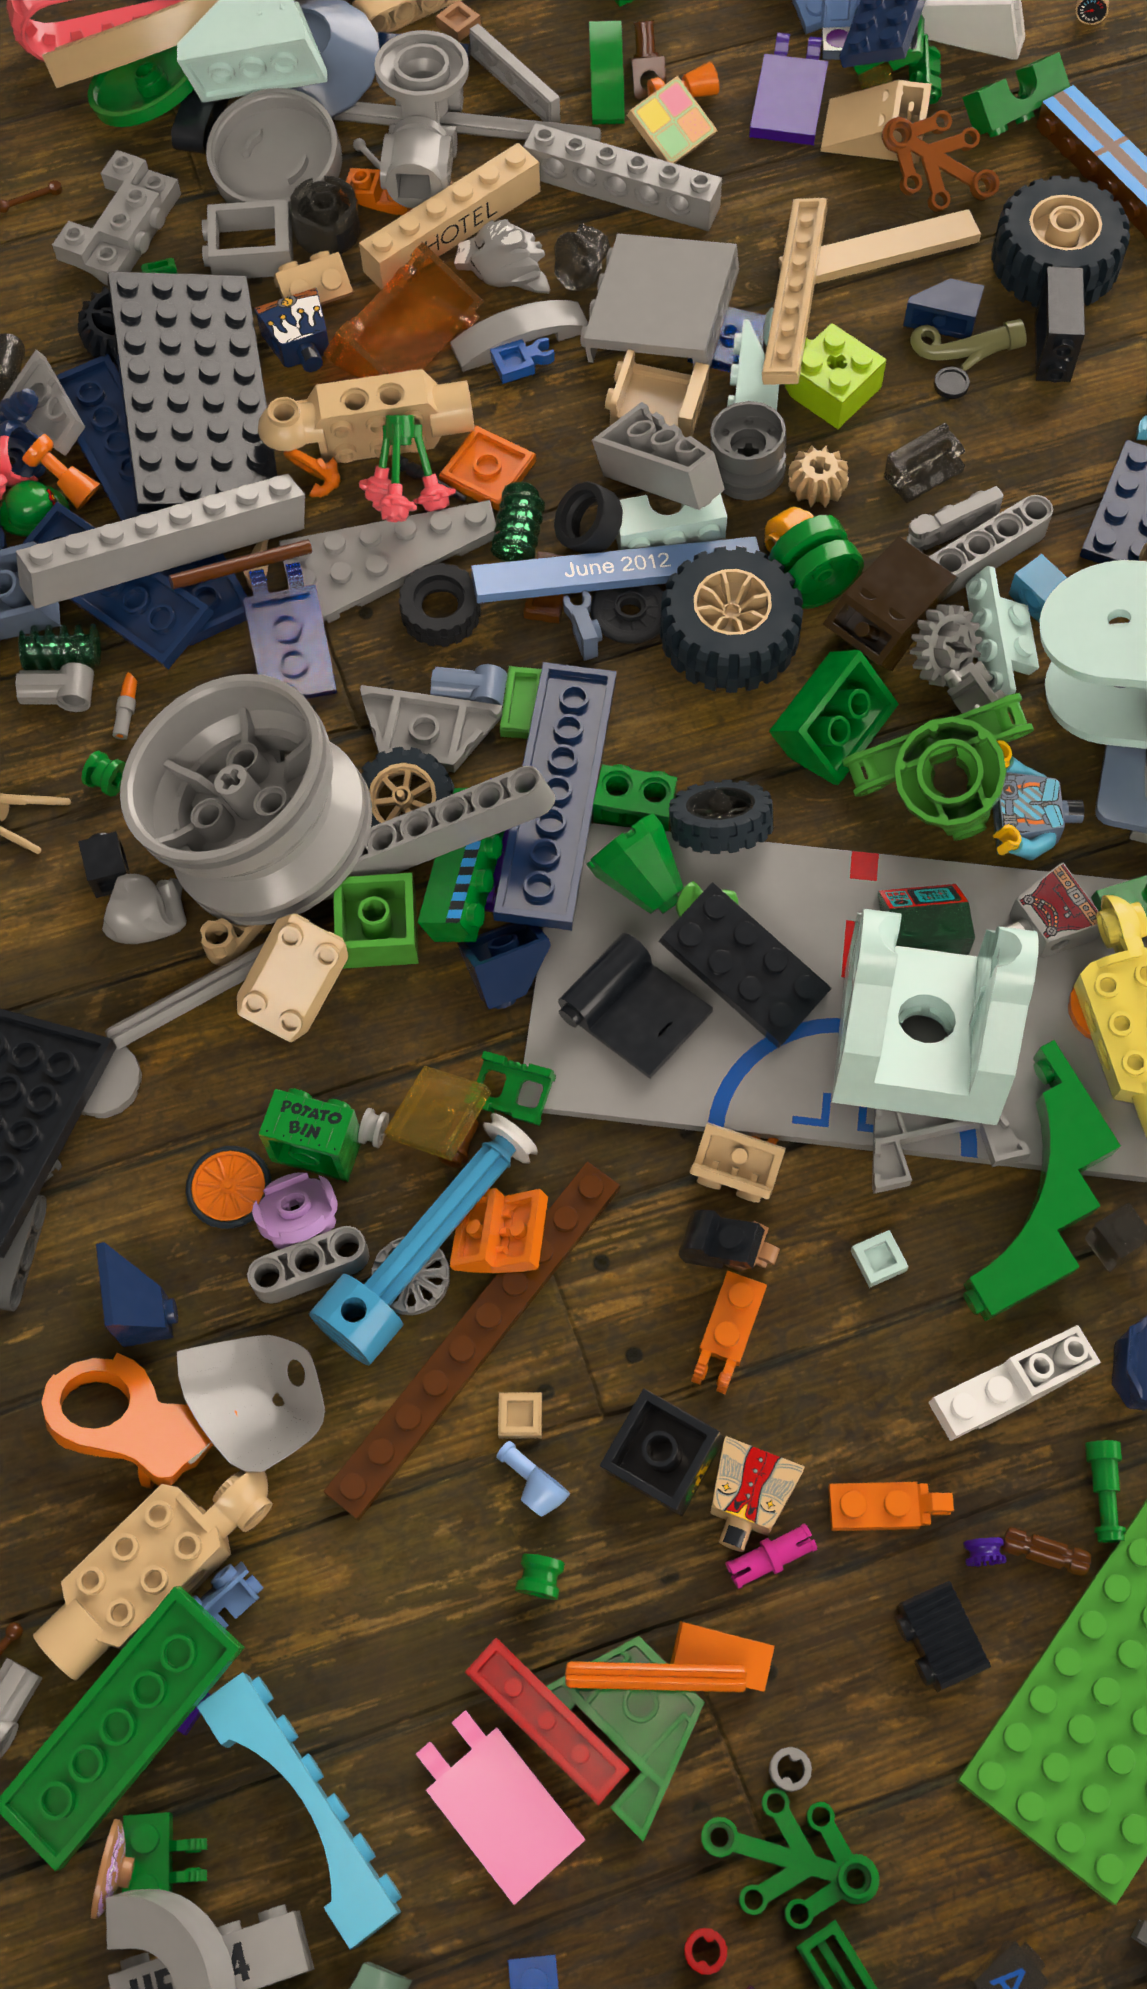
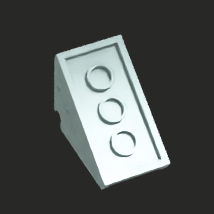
M218 0L177 43V62L203 103L245 96L263 89H288L327 82L326 66L299 2L294 0Z

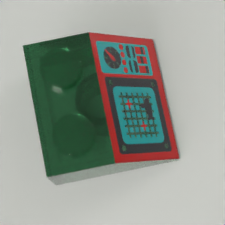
M957 884L878 891L880 911L902 914L896 946L969 955L975 940L969 901Z

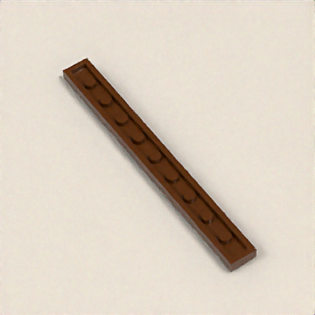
M588 1161L546 1212L539 1268L523 1272L497 1273L323 1491L326 1496L357 1521L362 1518L620 1191V1184Z

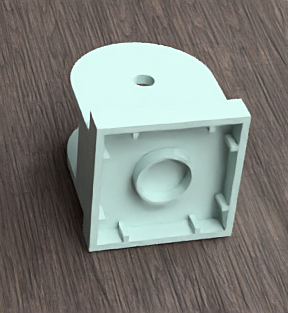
M1119 560L1096 564L1074 573L1061 582L1049 595L1040 615L1041 643L1051 660L1045 679L1047 704L1056 721L1064 729L1079 738L1104 745L1147 749V561ZM1117 617H1124L1130 620L1129 623L1109 624L1112 619Z

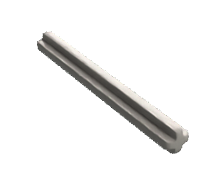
M264 943L107 1028L105 1031L106 1037L114 1041L117 1046L116 1050L243 982Z

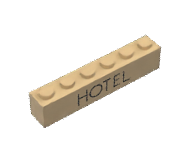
M517 143L359 242L363 272L383 292L460 242L480 231L491 220L499 219L540 192L539 161Z

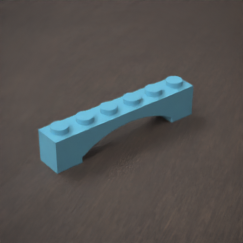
M242 1672L198 1704L197 1708L222 1746L230 1748L235 1743H239L260 1755L284 1776L304 1802L320 1834L329 1866L331 1902L324 1909L349 1949H355L401 1913L396 1902L402 1896L387 1873L380 1878L372 1867L370 1861L376 1856L363 1835L359 1833L355 1837L352 1836L343 1822L350 1816L337 1795L333 1793L327 1797L318 1781L324 1775L312 1756L308 1753L302 1758L294 1746L293 1742L299 1737L284 1714L278 1719L268 1705L274 1698L259 1676L252 1680L249 1675Z

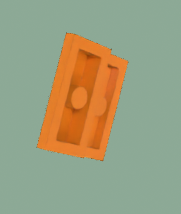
M497 1188L488 1189L456 1227L449 1267L454 1271L473 1273H513L537 1270L539 1268L548 1196L541 1189L506 1196Z

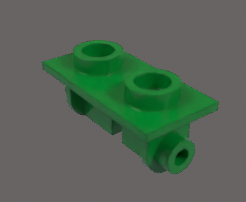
M925 34L923 57L907 64L909 66L908 81L932 84L929 104H935L942 96L941 78L938 77L941 74V54L935 46H928V35Z

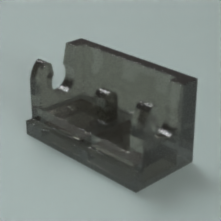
M943 423L888 454L884 478L906 503H909L963 472L965 464L958 456L964 454L965 449L949 430V426Z

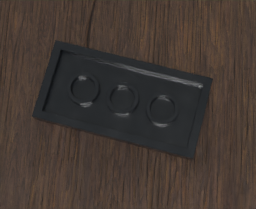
M713 882L658 941L777 1048L788 1039L832 989Z

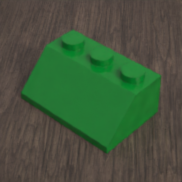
M861 650L833 651L828 653L771 727L769 733L791 760L833 785H839L849 772V768L843 766L842 760L851 754L865 750L899 703Z

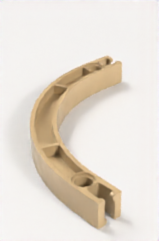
M184 0L116 27L55 48L54 51L43 54L42 57L56 88L176 46L218 0Z

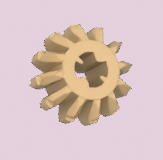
M812 445L807 453L798 451L795 461L791 462L788 471L790 491L796 492L797 501L808 499L810 508L815 502H820L824 507L827 506L829 500L838 502L842 492L848 486L847 461L841 460L839 451L829 453L827 446L821 451H817Z

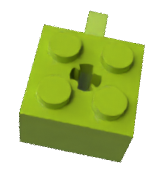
M831 323L814 340L806 338L799 383L785 384V388L791 398L836 429H839L882 387L887 359Z

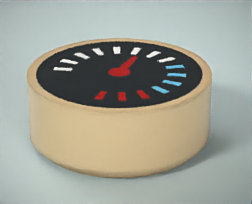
M1077 0V18L1084 24L1094 25L1100 23L1108 14L1109 0Z

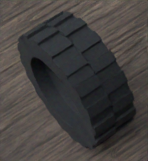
M438 563L437 565H425L424 568L413 571L410 577L407 576L403 587L399 591V606L403 626H406L408 634L410 636L413 635L416 641L427 643L428 646L442 645V647H446L449 644L462 642L463 638H468L472 634V630L477 628L479 624L478 617L481 616L480 603L476 601L473 581L467 571L461 570L453 564L450 566L445 565V563ZM435 592H449L456 597L458 607L451 616L431 618L422 609L423 600L427 595Z

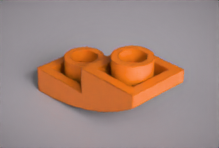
M350 168L342 191L345 199L373 210L396 215H404L413 209L395 202L387 190L381 189L380 169Z
M680 1621L670 1664L744 1666L747 1671L746 1688L765 1692L775 1646Z

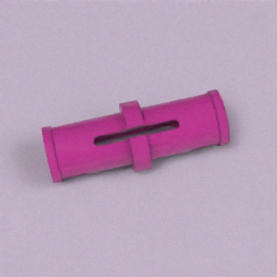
M804 1523L800 1527L772 1541L766 1538L759 1542L760 1547L732 1561H727L726 1567L728 1572L735 1574L731 1578L736 1587L739 1589L743 1585L771 1571L777 1574L784 1570L783 1565L811 1551H816L817 1545L815 1540L808 1538L812 1534L807 1525Z

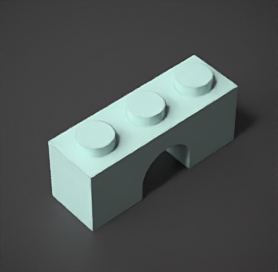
M721 493L709 505L700 510L681 504V510L672 515H662L655 512L649 504L647 495L620 500L623 516L622 525L616 537L619 550L716 541L726 538L727 514Z

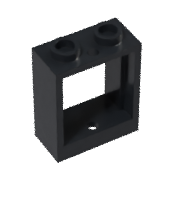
M1047 267L1034 315L1036 381L1071 382L1085 336L1083 268Z

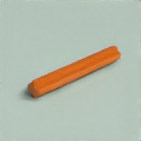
M570 1661L566 1665L565 1681L566 1685L570 1688L743 1692L747 1687V1671L744 1666Z

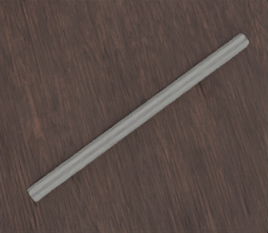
M356 102L353 107L333 117L332 120L390 126V124H398L399 121L403 120L402 106ZM447 111L440 118V125L456 126L457 133L527 140L535 123L601 142V129L599 127Z

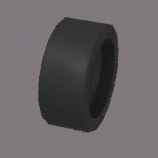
M586 481L576 484L561 499L555 513L554 529L557 539L563 546L580 554L603 552L615 540L622 525L623 509L620 499L614 492L596 483ZM597 501V515L594 523L588 532L580 537L579 529L583 514L590 505Z

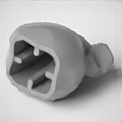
M125 874L117 877L106 908L102 931L111 940L123 944L150 942L180 932L187 922L181 902L182 885L175 878L160 880L155 885L147 876L140 874Z

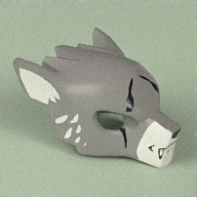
M507 219L496 222L491 220L480 229L475 237L458 244V251L454 262L457 270H472L482 282L489 286H516L536 293H550L547 277L540 271L539 264L537 263L545 256L544 250L541 249V243L534 242L535 237L533 233L526 232L522 228L509 223Z

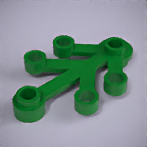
M772 1788L764 1793L761 1799V1807L768 1817L774 1819L789 1848L738 1833L734 1823L724 1817L712 1818L702 1828V1846L707 1853L714 1857H725L735 1852L785 1868L759 1885H747L740 1891L738 1897L739 1905L749 1915L762 1913L768 1902L810 1876L830 1881V1883L806 1900L797 1898L790 1900L786 1904L784 1918L787 1924L795 1929L807 1928L814 1916L842 1899L851 1904H863L871 1900L878 1890L879 1873L875 1864L862 1854H852L834 1822L835 1814L832 1807L825 1802H816L809 1806L806 1811V1822L812 1830L821 1833L835 1862L815 1855L789 1809L790 1801L788 1795L778 1788ZM771 1794L780 1795L784 1801V1807L779 1813L770 1811L767 1806V1799ZM817 1807L824 1808L829 1815V1820L825 1826H818L812 1820L813 1810ZM715 1828H722L727 1832L728 1841L723 1847H716L711 1842L710 1834ZM852 1869L859 1870L863 1875V1884L857 1889L850 1887L847 1883V1874ZM750 1890L758 1891L762 1898L760 1907L755 1910L749 1909L744 1902L745 1894ZM795 1904H801L807 1910V1918L801 1924L793 1922L790 1917V1910Z

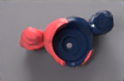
M25 388L20 392H15L10 398L0 402V501L6 491V486L11 487L27 480L38 481L37 478H40L47 469L41 463L36 467H30L22 461L24 454L39 438L25 425L32 417L38 405V397L31 389Z

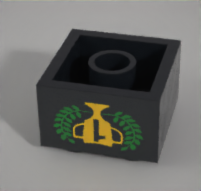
M643 1388L602 1460L600 1467L609 1475L682 1517L720 1450L724 1438L720 1431Z

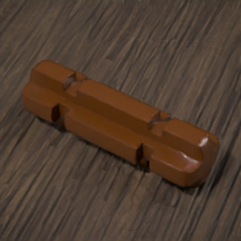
M1014 1527L1006 1530L1002 1549L1007 1553L1016 1556L1023 1553L1026 1554V1559L1057 1569L1066 1567L1067 1572L1079 1576L1087 1574L1090 1568L1091 1553L1089 1551L1076 1547L1070 1550L1067 1544L1036 1534L1027 1536L1026 1531Z

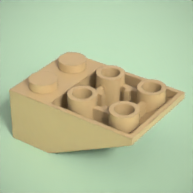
M896 80L830 99L821 152L898 161L896 153L889 151L882 141L883 127L889 120L895 117L906 118L911 123L926 119L932 84ZM894 131L893 137L896 141L900 142L902 140L901 133ZM924 134L918 136V138L923 140ZM911 152L913 163L919 164L920 157Z

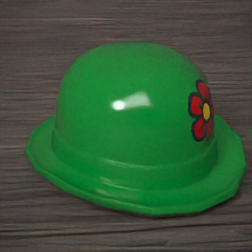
M22 481L15 484L8 491L6 499L0 508V525L6 532L16 536L28 537L56 502L70 510L69 502L61 492L39 481Z

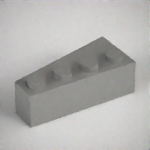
M643 402L592 439L603 476L698 510L709 505L716 496L725 490L715 453L692 436H683L681 429L676 425H667L664 417L659 413H650L649 407Z

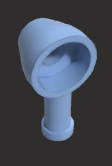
M511 1441L506 1442L497 1453V1459L507 1463L527 1480L521 1501L539 1516L543 1517L560 1506L570 1495V1492L518 1451L516 1445Z

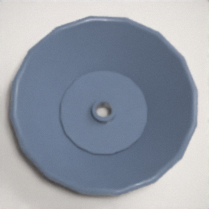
M294 0L299 2L326 66L327 82L288 89L297 90L311 96L323 105L331 118L353 107L372 85L375 77V58L380 50L378 34L366 14L344 0Z

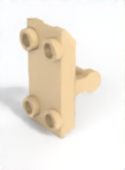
M289 914L277 919L237 994V1014L288 1042H293L307 1033L348 959V952L343 938L330 931L327 932L298 914Z

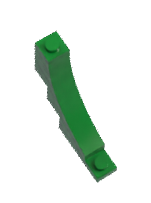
M1055 1040L1040 1047L1033 1057L1035 1061L1033 1067L1037 1077L1044 1085L1049 1084L1051 1089L1043 1092L1036 1102L1041 1124L1043 1149L1039 1187L1033 1206L1023 1227L1004 1253L990 1265L971 1276L963 1284L967 1290L963 1293L968 1307L975 1315L981 1314L985 1322L1066 1278L1080 1267L1059 1232L1092 1215L1100 1207L1099 1202L1082 1177L1081 1172L1111 1157L1121 1147Z

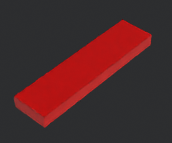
M497 1638L491 1642L465 1671L598 1806L629 1772L630 1769Z

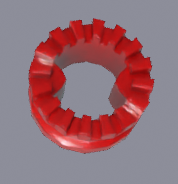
M700 1928L688 1936L684 1945V1955L687 1963L694 1971L710 1975L718 1972L724 1966L727 1958V1946L725 1940L718 1932L710 1928ZM702 1936L705 1941L712 1942L715 1940L718 1944L719 1956L713 1965L708 1966L704 1960L696 1962L693 1958V1944Z

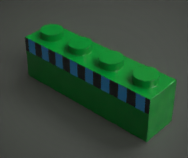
M454 788L453 794L467 788ZM505 831L435 858L417 922L434 942H476L479 928L484 923V909L488 893L493 888V874L497 859L502 854V840Z

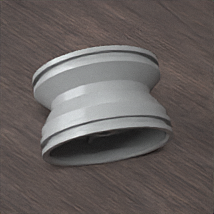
M239 674L222 677L199 685L175 699L141 733L129 754L122 774L120 786L121 809L126 824L134 837L157 860L174 869L182 887L205 911L218 919L223 918L233 924L256 926L272 924L279 918L289 914L299 915L319 904L335 891L351 873L364 851L371 829V796L359 770L344 751L329 741L324 724L305 697L286 682L265 675Z

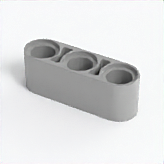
M351 1226L339 1227L254 1260L248 1269V1282L261 1301L270 1304L278 1303L336 1281L343 1273L352 1275L359 1272L368 1263L369 1249L361 1231ZM346 1243H356L359 1245L358 1251L351 1257L338 1255L340 1248ZM313 1257L319 1260L318 1266L313 1271L301 1272L299 1270L300 1264L305 1259ZM274 1272L279 1274V1279L273 1286L267 1288L259 1286L261 1278L267 1273Z

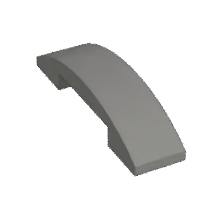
M540 301L517 306L490 316L459 334L450 342V345L462 372L492 363L490 349L520 339H523L525 343L554 333L557 340L562 341L581 335L583 326H587L588 322L579 303L576 301Z

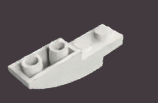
M1077 1325L1010 1357L1005 1363L933 1397L928 1403L949 1440L952 1441L976 1428L981 1429L1026 1406L1096 1367L1101 1362Z

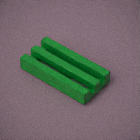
M836 1920L831 1921L824 1928L795 1946L820 1989L833 1988L810 1952L815 1946L818 1947L843 1989H855L825 1939L833 1935L864 1988L878 1989Z

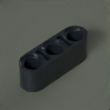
M194 89L181 102L174 120L171 133L173 148L180 151L206 154L211 129L218 117L226 109L229 98L203 103Z

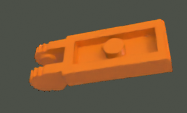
M727 1271L699 1348L701 1354L691 1382L701 1384L706 1377L709 1368L708 1363L712 1356L726 1362L723 1371L720 1372L716 1390L726 1394L734 1369L740 1365L767 1284Z

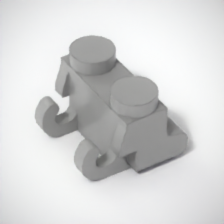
M981 661L976 664L971 662L961 670H951L943 676L949 687L948 694L962 714L1006 696L1001 689L995 693L987 684L992 680V677Z

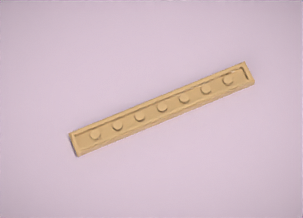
M827 198L793 199L762 370L763 385L799 383L827 214Z

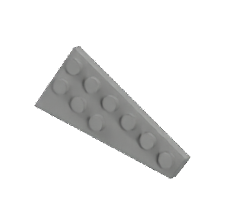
M490 500L411 515L403 522H389L385 520L279 541L280 546L308 539L312 546V554L283 561L299 638L311 633L310 628L324 621H327L329 624L340 618L339 613L355 605L362 607L403 586L407 576L410 577L416 569H422L428 564L437 565L454 555L462 556L498 538Z

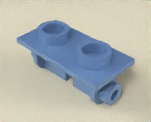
M241 1561L235 1567L231 1564L224 1567L211 1580L213 1587L200 1599L197 1595L193 1596V1598L224 1628H227L229 1625L219 1612L225 1607L235 1619L238 1618L260 1598L258 1593L264 1587L253 1575L247 1580L243 1578L249 1571Z

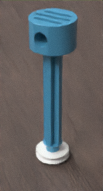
M492 1113V1123H483L485 1132L493 1141L482 1143L481 1149L365 1284L343 1273L310 1311L309 1316L313 1322L332 1341L361 1363L370 1366L404 1325L402 1320L390 1305L505 1169L510 1168L511 1157L522 1163L529 1164L531 1161L528 1155H537L538 1150L533 1141L524 1131L507 1118ZM363 1317L358 1322H349L353 1318Z

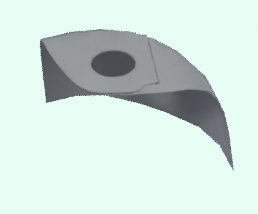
M261 1335L177 1351L178 1378L184 1399L211 1443L233 1466L245 1472H264L305 1445L323 1424L325 1408L317 1372L310 1353L301 1345L277 1336ZM293 1359L298 1360L305 1371L304 1383L298 1387L292 1384L287 1372L288 1365ZM276 1393L283 1398L284 1405L275 1406L272 1398Z

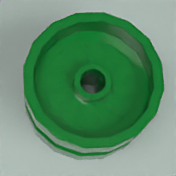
M818 515L793 526L779 538L772 547L768 558L771 562L775 559L785 567L784 574L789 572L796 581L792 589L797 588L802 594V609L825 605L838 598L860 577L864 568L863 557L855 545L848 541L847 533L839 520L832 515Z

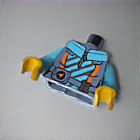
M998 740L997 743L1004 754L1006 778L1001 797L992 808L995 830L993 838L996 839L997 854L1005 855L1011 853L1027 860H1034L1052 849L1059 842L1065 823L1083 822L1084 803L1082 800H1062L1060 782L1056 778H1049L1024 765L1012 756V750L1008 743Z

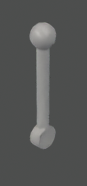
M362 138L355 139L353 143L354 149L362 152L380 169V161L366 147L365 141Z

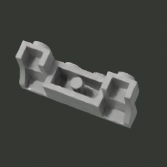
M116 150L101 172L105 188L115 191L116 194L94 227L91 229L68 221L52 244L57 260L83 269L105 285H108V271L130 272L142 253L148 250L151 239L157 230L163 227L167 215L181 195L178 179L148 170L145 159Z

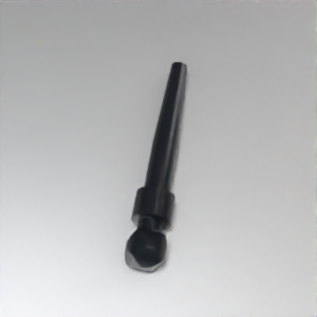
M400 455V471L403 472L405 470L408 476L423 481L422 477L425 476L423 468L414 462L409 463L407 458ZM437 478L438 484H442L448 488H453ZM457 490L451 495L462 502L467 500V496Z

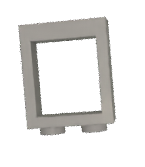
M288 199L207 205V219L202 220V232L204 241H208V245L202 246L204 266L211 268L212 275L246 276L247 278L273 277L275 273L279 272L278 268L280 266L293 262L292 220ZM275 229V245L219 248V233Z

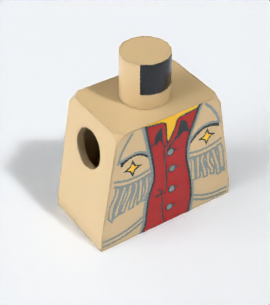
M726 1436L721 1450L710 1512L714 1516L726 1520L719 1543L735 1551L744 1552L751 1530L768 1536L795 1489L805 1466Z

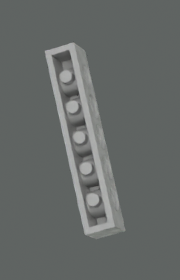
M535 123L523 145L539 161L540 181L705 231L710 230L720 209L722 178L537 123Z

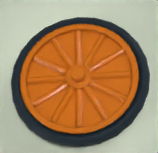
M223 1146L213 1149L204 1154L189 1172L186 1181L188 1205L202 1222L221 1229L243 1226L254 1220L252 1214L255 1201L259 1205L260 1201L265 1197L263 1190L272 1182L270 1170L258 1154L247 1148Z

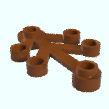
M940 110L930 118L914 123L903 117L892 118L883 127L882 141L889 151L897 155L903 176L900 180V189L905 195L915 194L921 189L923 184L921 176L915 171L911 152L921 157L931 192L928 197V206L934 212L944 210L951 201L949 192L945 190L939 169L968 185L971 194L976 199L986 200L998 191L1000 181L994 171L984 169L976 173L946 155V153L958 149L969 151L976 147L980 141V134L975 128L968 127L958 135L928 144L919 139L918 136L931 131L935 134H942L947 131L952 124V117L947 111ZM937 117H941L944 120V128L937 125ZM894 131L901 133L902 140L900 142L896 141L893 137ZM965 134H969L972 137L973 142L971 145L965 142ZM908 178L914 180L915 189H910L908 187ZM978 181H982L985 184V192L980 191ZM936 195H940L943 198L942 206L935 202Z

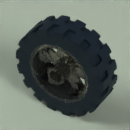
M714 780L706 781L704 785L698 786L695 784L687 787V791H679L676 794V799H671L669 803L670 827L673 840L675 842L679 841V845L685 849L691 847L694 852L710 851V854H720L721 851H728L729 853L739 852L740 848L750 849L756 846V842H764L768 838V834L773 832V804L771 795L768 791L763 792V787L759 785L751 786L750 782L739 781L735 783L732 780H722V782L715 783Z

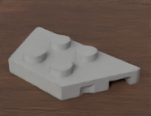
M361 685L360 688L378 753L382 751L386 753L393 752L392 748L403 747L404 750H410L411 747L417 748L422 753L433 755L449 772H455L502 717V705L365 685Z

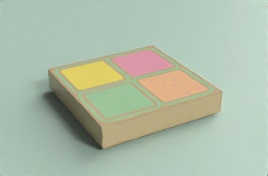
M678 76L632 108L627 114L630 121L658 159L674 164L712 137L717 131Z

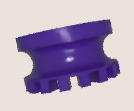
M993 1537L964 1541V1549H967L970 1553L969 1558L965 1560L966 1565L979 1567L982 1562L983 1566H987L986 1562L988 1561L990 1566L1005 1563L1006 1556L1000 1553V1547L1004 1545L1003 1539Z

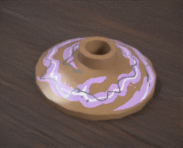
M114 1819L111 1825L97 1876L91 1908V1918L98 1919L106 1910V1897L115 1895L118 1887L128 1888L132 1877L135 1858L126 1857L124 1829L121 1820Z

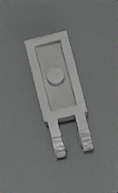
M995 486L986 491H977L967 500L954 506L947 505L941 508L934 516L922 514L909 523L908 532L910 533L906 541L922 552L924 549L927 550L971 531L999 514L1003 493L998 486Z

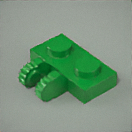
M171 1812L123 1816L126 1857L135 1858L129 1887H122V1893L138 1889H160L172 1892V1884L207 1881V1869L202 1870L200 1867L186 1868L184 1871L173 1872V1852L200 1853L202 1850H207V1838L173 1840V1813Z

